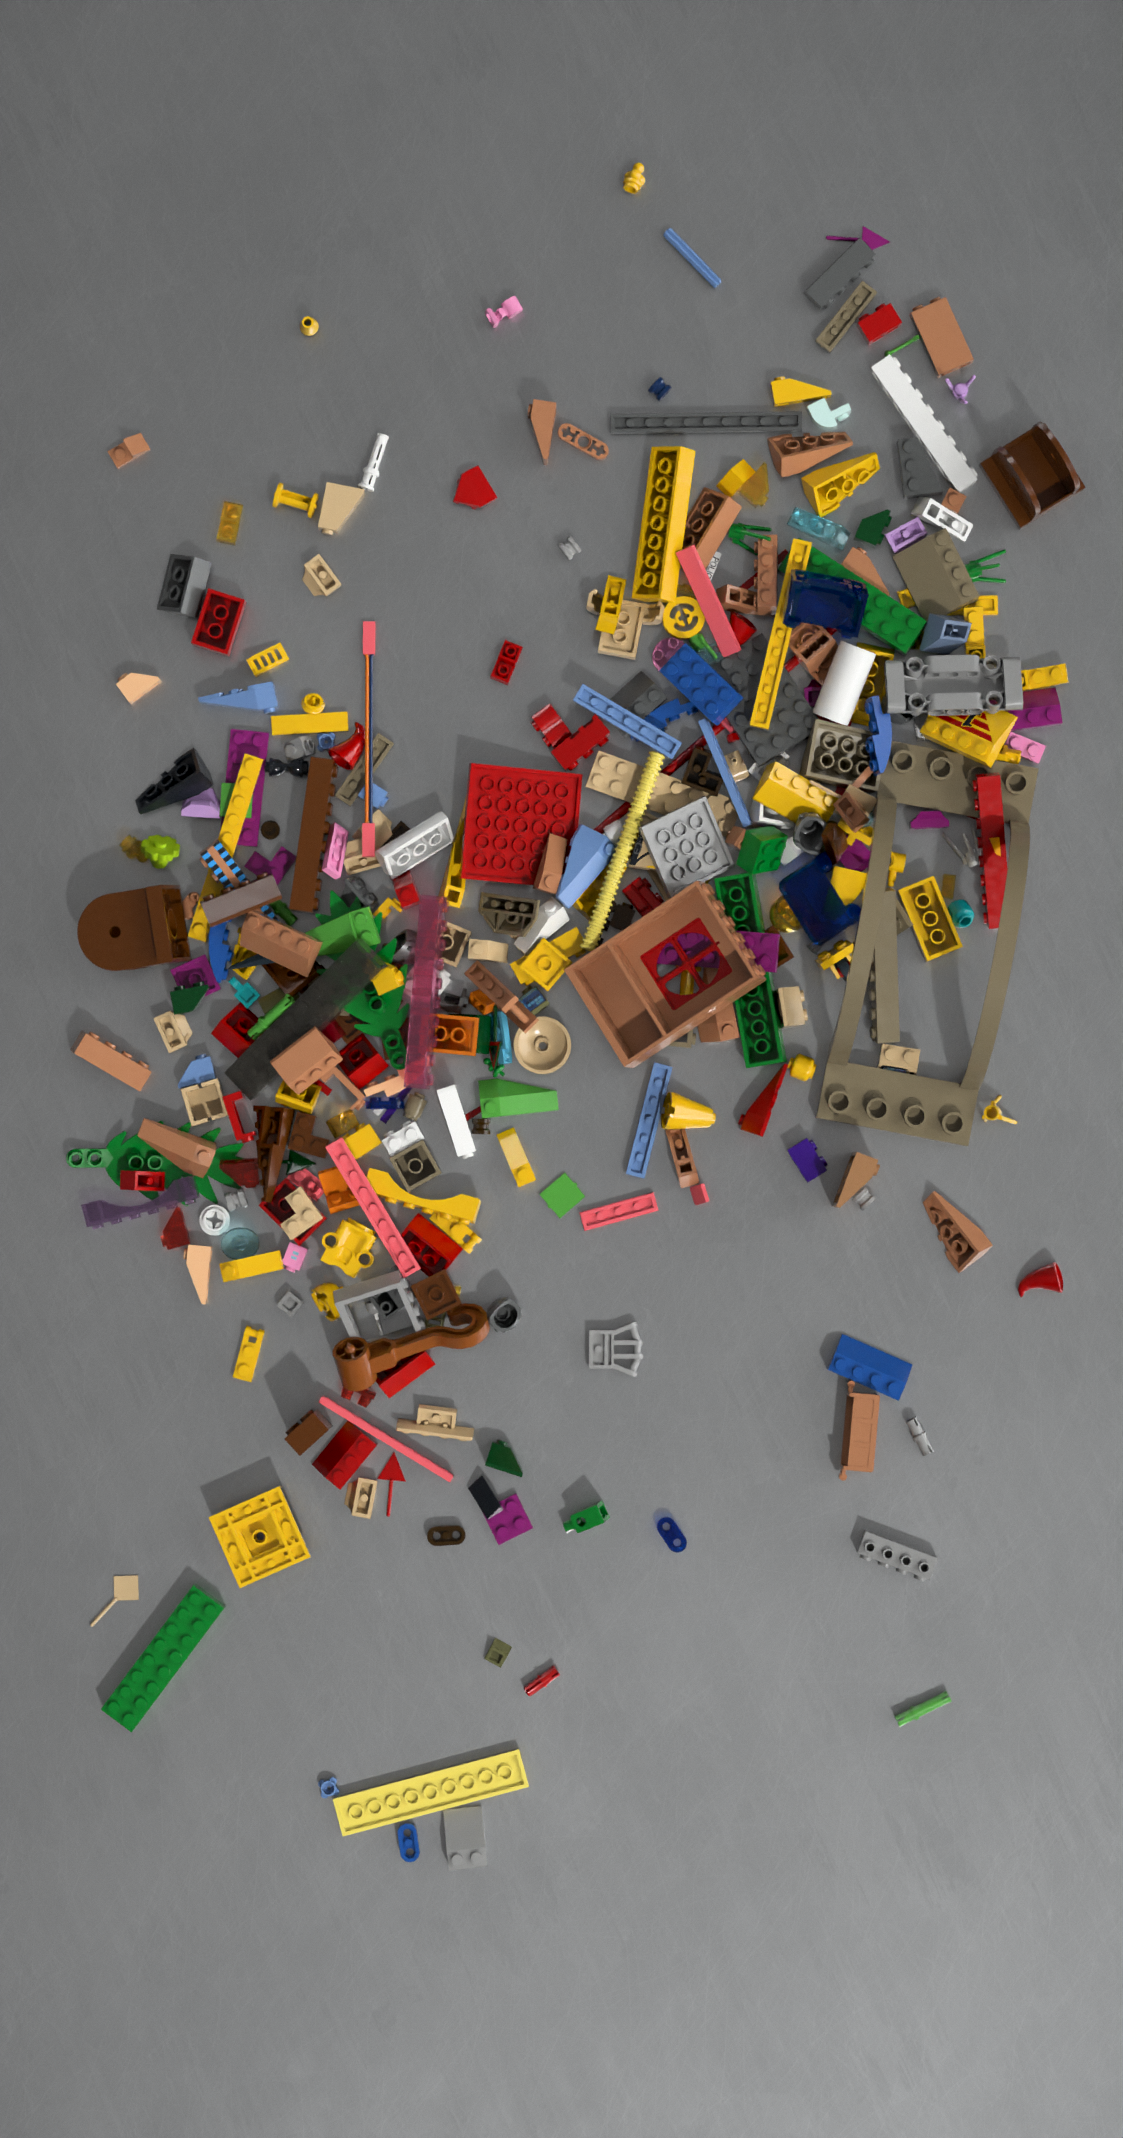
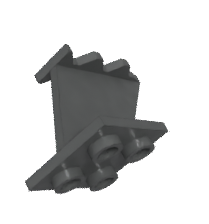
M352 876L344 880L346 885L340 898L347 907L350 908L356 897H358L361 907L370 906L373 915V909L379 906L376 895L365 888L366 884L360 877Z

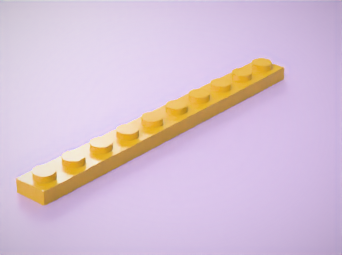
M793 538L750 721V726L769 730L812 542Z
M246 753L244 754L218 840L232 858L264 760ZM210 867L188 933V937L207 942L210 925L200 901H203V897L213 893L215 896L220 894V890L224 888L221 881L217 884L211 876L213 871Z

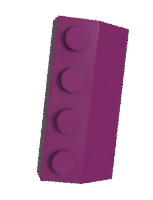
M1056 687L1023 691V710L1006 711L1018 717L1011 732L1060 726L1063 723ZM989 700L993 705L998 704L995 700Z

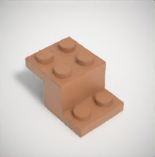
M809 615L792 630L788 648L796 655L799 664L822 687L838 645L823 626L812 615Z

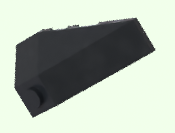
M195 748L180 756L174 762L175 766L168 773L164 771L161 774L162 778L156 785L151 784L135 800L140 814L199 795L214 785L209 770Z

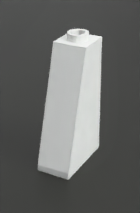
M456 1085L436 1090L457 1156H462L463 1159L474 1156L473 1152L476 1151Z

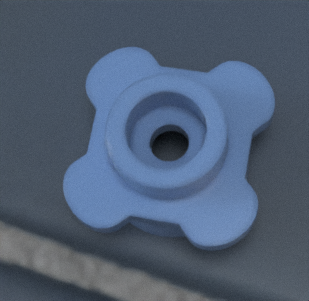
M333 732L329 734L318 733L317 739L319 744L317 749L322 752L335 746V734Z
M331 1777L329 1780L319 1781L318 1786L321 1787L322 1798L326 1799L328 1796H337L339 1794L336 1778Z

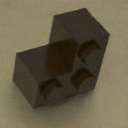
M694 745L681 779V784L718 796L723 779L721 774L707 770L712 757L710 750Z

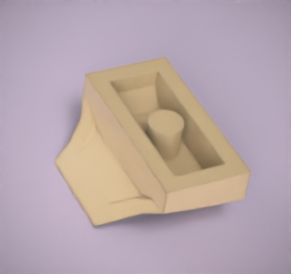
M320 554L304 564L305 572L302 580L314 596H328L342 586Z
M378 809L373 813V823H375V845L380 848L393 834L391 831L392 822ZM362 826L352 836L354 839L362 838Z
M362 838L347 842L344 856L347 875L380 866L376 855L375 857H362ZM375 845V851H376V850L379 849V846H377V845Z
M170 1010L153 1018L169 1053L187 1046V1041L193 1033L185 1015H174V1012Z
M359 1477L356 1481L348 1483L344 1504L351 1510L352 1516L371 1519L378 1480Z

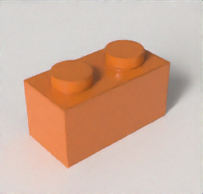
M480 989L470 992L468 1002L479 1012L486 1015L493 1011L495 1003Z

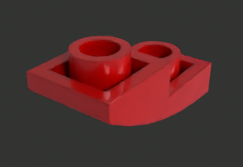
M505 640L490 678L508 685L523 647Z

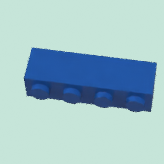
M842 1334L827 1369L899 1401L907 1383L912 1364Z

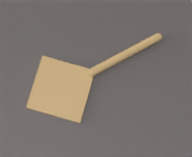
M138 1575L113 1576L114 1599L90 1623L91 1627L97 1623L116 1601L139 1600Z

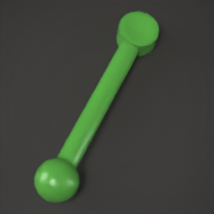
M919 334L892 350H886L884 353L885 357L919 340Z

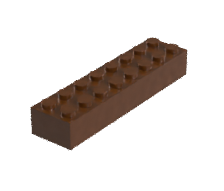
M310 758L289 909L293 912L314 914L315 910L318 911L320 899L317 898V891L321 892L322 880L319 877L320 872L324 873L322 871L323 853L325 854L327 844L325 835H328L330 823L327 822L328 816H332L333 804L330 803L331 797L335 796L336 790L333 779L337 778L338 767L332 759Z

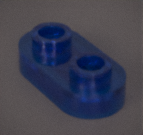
M370 1097V1101H366V1109H404V1101H400V1097H389V1101H381V1097Z
M662 1517L657 1523L659 1534L671 1551L682 1552L687 1545L685 1536L672 1518ZM664 1523L670 1524L668 1530L663 1529ZM675 1539H679L681 1541V1544L679 1546H675L673 1544V1541Z

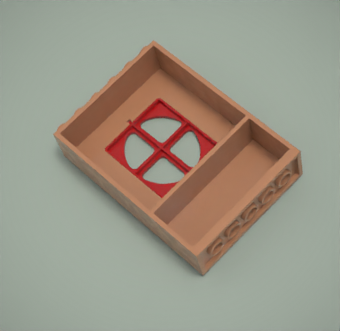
M695 881L564 969L624 1067L635 1068L766 981L764 976L766 974L765 970L754 961L756 957L750 948L747 949L744 945L746 941L740 932L737 933L734 929V921L724 913L725 907L720 900L717 901L714 897L715 891L710 884ZM686 933H699L708 937L711 944L690 958L678 942V937ZM668 943H671L681 958L682 963L666 975L660 977L657 972L658 958L663 948ZM713 951H717L720 957L717 974L710 984H705L695 969V963ZM688 970L699 987L696 993L680 995L669 991L666 988V983L683 971Z

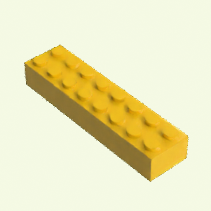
M658 446L651 448L631 597L633 599L644 602L661 601V603H675L680 571V561L676 552L683 548L695 458L694 450L682 446Z

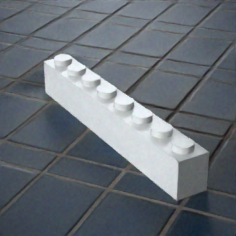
M889 354L872 366L870 372L911 431L918 438L951 488L962 493L978 480L976 478L978 476L972 466L968 467L965 462L967 460L962 451H957L954 447L956 443L953 438L945 434L943 431L945 428L939 419L936 421L932 414L934 412L929 404H924L921 400L923 396L920 391L912 387L910 384L912 380L907 373H902L899 368L901 367L899 361L895 357L892 358Z

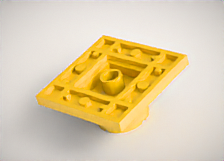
M280 1486L209 1517L239 1588L311 1557ZM258 1533H263L264 1538L259 1539Z

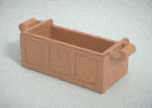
M848 1380L846 1383L848 1391L841 1470L838 1475L842 1481L847 1479L846 1470L872 1472L874 1470L880 1396L877 1393L853 1391L855 1383L852 1380Z

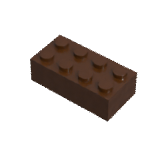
M311 1409L300 1419L301 1424L297 1422L285 1432L288 1436L284 1439L299 1456L333 1426L318 1409L316 1411Z

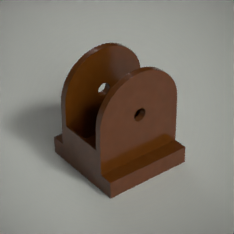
M1042 422L1036 423L1032 429L1005 446H999L993 451L991 457L979 464L982 472L1019 530L1086 488L1063 447L1047 425Z
M156 885L100 896L87 905L79 919L77 929L79 945L84 955L93 964L102 969L110 971L135 970L192 960L180 885Z

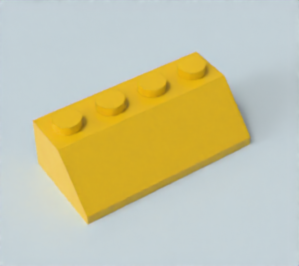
M776 761L766 765L752 797L755 801L796 823L799 814L804 812L817 813L827 822L835 810L833 804L839 799L810 784L808 779Z

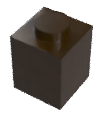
M625 902L622 905L618 904L609 925L621 931L630 926L636 912L632 910L633 906Z

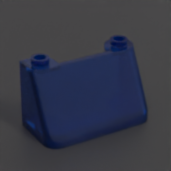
M792 569L788 581L782 623L790 628H796L801 622L838 629V632L844 638H858L869 596L866 585L857 580Z
M826 852L817 855L779 883L780 892L808 937L815 945L819 946L838 937L858 923L861 909L854 903L845 906L825 873L831 869L832 862Z

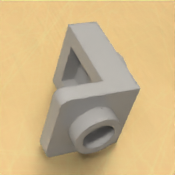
M310 736L298 737L282 744L287 762L315 754L314 743Z

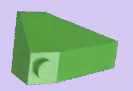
M498 1078L478 1081L482 1119L559 1110L557 1091Z

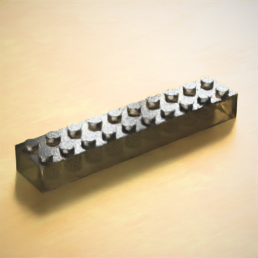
M362 938L356 940L224 1073L250 1101L257 1098L279 1076V1073L271 1065L270 1061L314 1026L323 1032L388 965Z

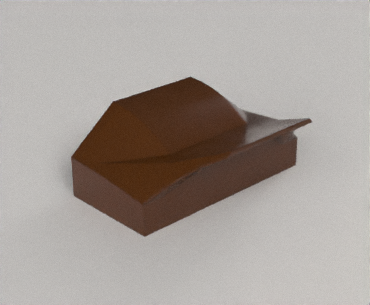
M828 823L821 836L829 865H838L839 859L848 848L845 831L836 823Z

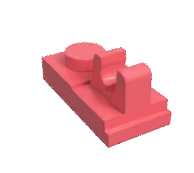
M306 1168L287 1176V1179L297 1187L302 1186L307 1195L316 1202L324 1193L320 1179Z

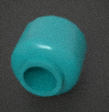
M955 900L947 908L955 927L965 928L972 923L974 912L967 901Z

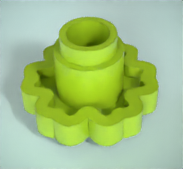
M148 836V839L142 840L141 852L144 853L145 858L150 859L151 865L154 868L162 869L167 866L169 861L173 860V857L179 856L180 845L176 843V839L170 836Z

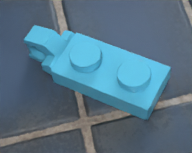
M497 1011V1042H502L498 1057L499 1065L512 1063L508 1020L502 1011ZM493 1012L488 1013V1016H491L490 1035L491 1042H493Z

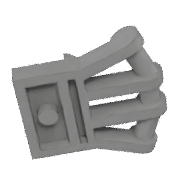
M633 1322L615 1330H589V1369H616L636 1377V1370L640 1360L643 1359V1354H641L643 1340H641L637 1331V1323ZM629 1330L633 1339L614 1340V1335ZM614 1345H633V1353L614 1354ZM614 1359H633L629 1369L614 1363Z

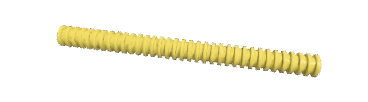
M649 751L648 753L650 756L647 757L648 762L644 764L646 767L643 768L642 771L644 773L641 774L642 778L638 781L640 783L636 787L638 790L634 792L636 795L632 798L634 800L630 804L632 807L628 809L630 811L626 815L628 818L624 820L626 823L622 826L624 828L620 832L622 835L618 837L620 839L616 843L618 846L614 849L615 853L612 854L614 856L610 860L612 863L608 865L609 870L606 871L608 874L604 877L606 880L602 882L603 887L600 888L602 891L598 894L599 899H596L597 904L594 905L596 908L592 910L593 916H590L591 921L588 922L590 925L586 927L587 933H584L585 938H582L583 944H580L582 949L593 951L599 945L597 942L598 940L600 941V935L603 934L601 931L605 928L603 926L604 923H607L606 918L609 917L607 914L611 911L609 908L613 906L612 901L615 900L613 897L617 895L616 889H619L618 884L621 883L619 880L623 878L622 872H625L624 867L627 866L625 863L629 861L628 855L630 856V850H633L634 838L636 839V833H639L640 821H643L642 816H645L644 810H647L646 804H649L648 799H651L650 793H653L652 788H655L654 782H657L656 776H659L658 771H661L660 765H663L662 760L665 759V756L658 752Z

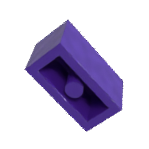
M805 1138L789 1148L787 1152L808 1183L826 1172L828 1164L823 1156L819 1157L815 1152L818 1148L813 1140L809 1141Z

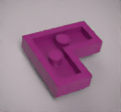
M282 846L271 861L254 851L244 867L255 875L263 872L272 873L278 886L296 861L297 856Z

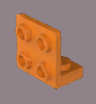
M337 1166L318 1172L330 1214L360 1205Z

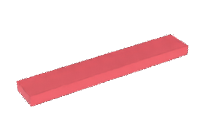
M695 545L676 552L723 658L739 652L742 649Z

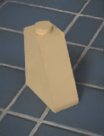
M327 482L318 523V529L322 530L321 533L326 535L338 533L365 496V490Z
M469 939V961L507 963L508 944L490 940Z

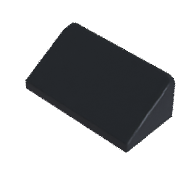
M483 1476L479 1477L468 1488L487 1520L504 1510Z

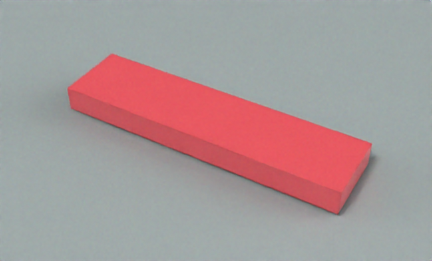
M654 1192L579 1213L584 1231L659 1210Z

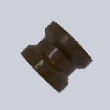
M472 1119L474 1126L471 1134H490L489 1124L491 1119Z

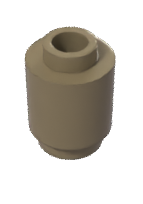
M417 1092L414 1095L410 1094L403 1108V1116L417 1122L418 1117H421L428 1102L424 1100L426 1096Z

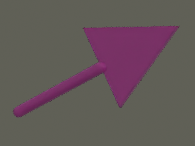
M863 226L861 239L872 250L890 243V241ZM826 236L827 240L855 242L857 239H859L853 237Z

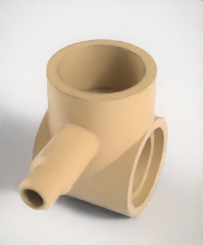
M739 750L724 756L735 783L750 777Z

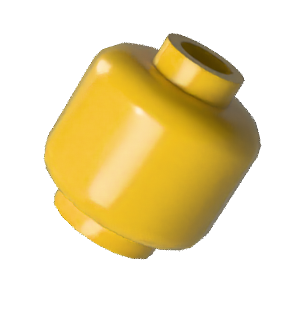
M797 1054L795 1058L791 1057L787 1068L790 1069L791 1077L807 1081L809 1078L812 1079L817 1065L814 1064L813 1058Z

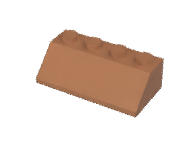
M704 487L686 518L682 549L695 545L706 569L742 506L729 496Z
M257 910L248 912L241 927L240 946L305 977L309 976L323 942Z

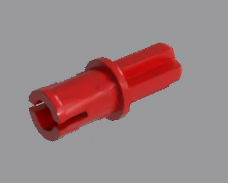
M552 1666L540 1676L538 1674L536 1679L524 1687V1691L528 1696H532L544 1686L546 1688L547 1684L560 1676L559 1672Z

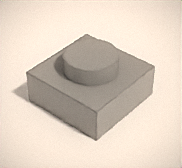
M289 1290L277 1306L288 1316L292 1317L304 1302Z

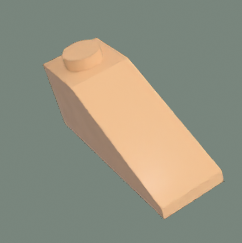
M188 1244V1248H184L183 1259L187 1260L186 1265L201 1304H207L213 1247Z

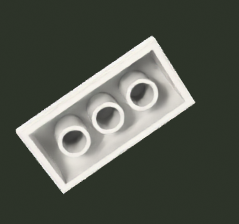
M840 640L813 713L848 726L876 654Z
M439 811L375 851L380 866L390 880L395 879L453 843L454 837L448 817L442 811Z

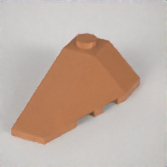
M704 967L702 980L705 984L711 983L717 974L718 968ZM733 1003L698 1025L701 1043L722 1042L740 1038Z
M143 1118L137 1134L139 1138L184 1172L201 1178L208 1171L216 1152L215 1142Z

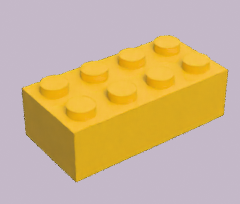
M934 876L897 891L903 909L913 923L911 928L925 962L963 947Z

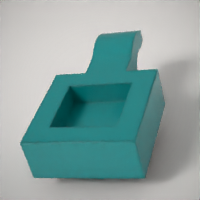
M234 976L228 981L237 990L234 996L247 1009L261 996L248 982L242 985Z

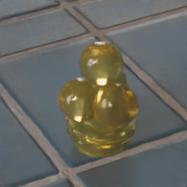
M128 835L119 844L122 848L121 851L126 852V856L129 859L137 856L139 862H146L148 858H145L144 853L141 852L142 841Z

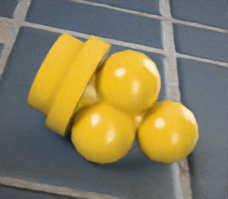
M635 163L633 169L625 173L623 189L625 191L636 194L645 183V177L641 174L644 171L642 163Z

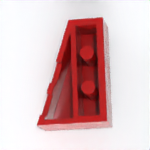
M595 714L584 726L582 725L578 728V731L553 749L551 755L564 771L568 769L572 771L579 765L578 761L581 758L587 759L594 753L593 749L598 745L602 747L609 741L610 731Z

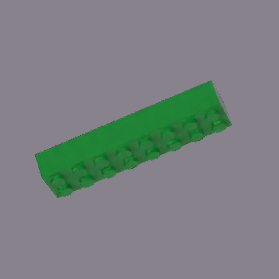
M813 546L811 547L802 589L900 654L906 656L926 627L927 621ZM790 551L777 569L778 574L783 577L785 576Z
M195 1583L101 1710L132 1733L226 1606Z

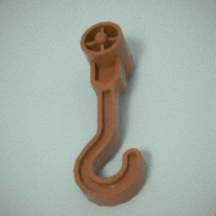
M469 1303L460 1304L448 1310L447 1315L452 1326L470 1324L462 1329L435 1326L395 1340L381 1338L367 1343L363 1338L349 1337L339 1341L333 1349V1358L342 1385L349 1391L365 1390L375 1383L378 1372L395 1367L396 1363L402 1358L438 1346L465 1349L481 1343L490 1331V1323L486 1311L481 1306Z

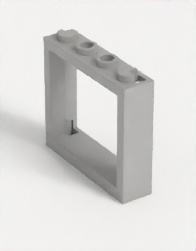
M399 1270L333 1291L335 1306L349 1337L362 1338L347 1304L396 1288L413 1326L366 1340V1342L370 1343L381 1338L395 1340L426 1329L424 1319L419 1318L420 1311L418 1305L413 1304L414 1297L412 1291L407 1290V1280L402 1278Z

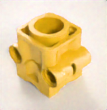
M350 1217L347 1220L342 1219L336 1232H328L323 1236L322 1244L326 1250L320 1260L328 1265H336L348 1276L356 1278L361 1267L367 1268L374 1263L375 1258L370 1250L377 1239L374 1236L376 1232ZM330 1235L336 1238L334 1246H330L327 1243V1237ZM362 1254H368L370 1257V1262L366 1265L360 1260Z

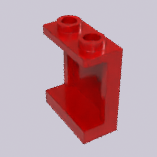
M238 1091L223 1096L222 1098L236 1140L242 1141V1143L253 1141V1136H256L257 1132L252 1131L245 1134L235 1102L246 1099L244 1092Z

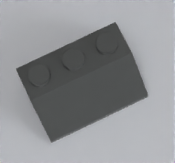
M170 554L157 610L185 617L198 618L210 573L211 562L194 556Z
M641 671L610 700L644 719L667 700V696ZM614 726L624 738L628 735V733Z

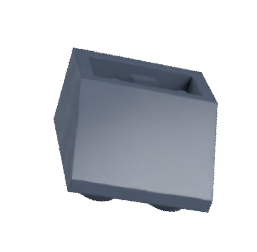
M930 613L919 650L949 655L967 642L972 623L954 616Z

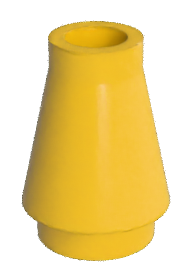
M304 317L300 322V330L304 335L312 336L318 331V322L313 317ZM306 322H310L311 325L306 326Z

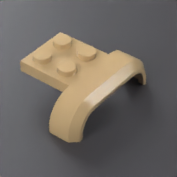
M596 589L589 593L586 608L589 612L599 615L603 595L599 594ZM622 600L615 633L601 632L598 653L635 660L642 624L658 625L662 622L664 605L661 601H658L657 604H644Z

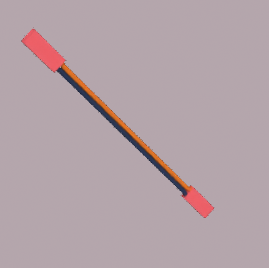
M363 621V655H365V822L362 823V857H375V823H373V656L376 653L375 621Z

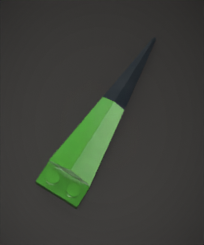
M370 906L352 910L305 932V934L323 942L317 956L360 950L381 943ZM256 954L231 965L228 969L232 970L276 962Z

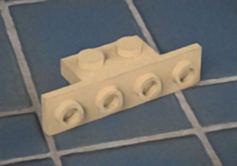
M419 1404L417 1420L398 1418L396 1431L406 1434L416 1433L422 1436H439L443 1439L454 1438L460 1441H472L474 1428L455 1426L457 1409Z

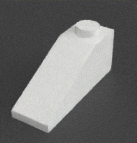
M919 496L911 514L919 517L922 521L940 530L946 528L949 535L964 542L973 527L972 523L927 497Z
M553 897L549 898L539 907L538 919L526 937H518L514 945L527 956L542 938H549L570 920L564 907Z

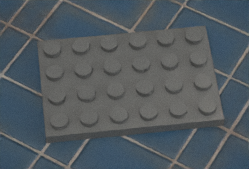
M763 633L741 645L742 650L724 658L721 657L709 664L744 697L726 716V719L758 768L809 738L814 719H818L786 668L783 667L769 730L750 726L769 644Z

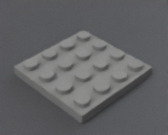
M706 796L639 827L668 898H672L695 881L705 882L735 867Z

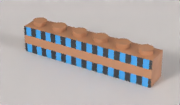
M218 839L199 852L202 856L199 860L205 868L209 866L212 869L213 873L211 876L217 884L221 881L225 888L229 886L235 888L239 886V882L248 879ZM268 905L255 909L278 920Z

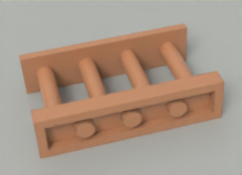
M478 960L464 973L525 1034L539 1021Z

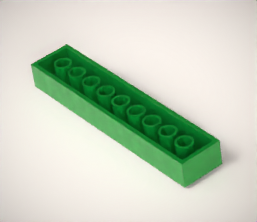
M743 873L715 878L717 898L724 905L726 916H730L734 921V929L736 931L765 933L756 874ZM766 972L764 975L766 981L735 1001L746 1068L787 1062L772 972Z

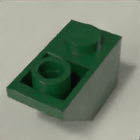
M887 509L862 519L853 540L875 549L876 544L880 545L884 538V534H882L884 526L888 528L892 517L889 514L891 511Z
M204 982L194 983L192 988L186 989L185 985L174 987V991L170 992L174 1015L194 1012L209 991V985H204Z

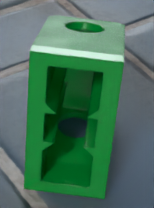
M603 1500L572 1513L570 1515L571 1519L563 1522V1527L567 1533L573 1530L580 1533L605 1523L610 1516Z

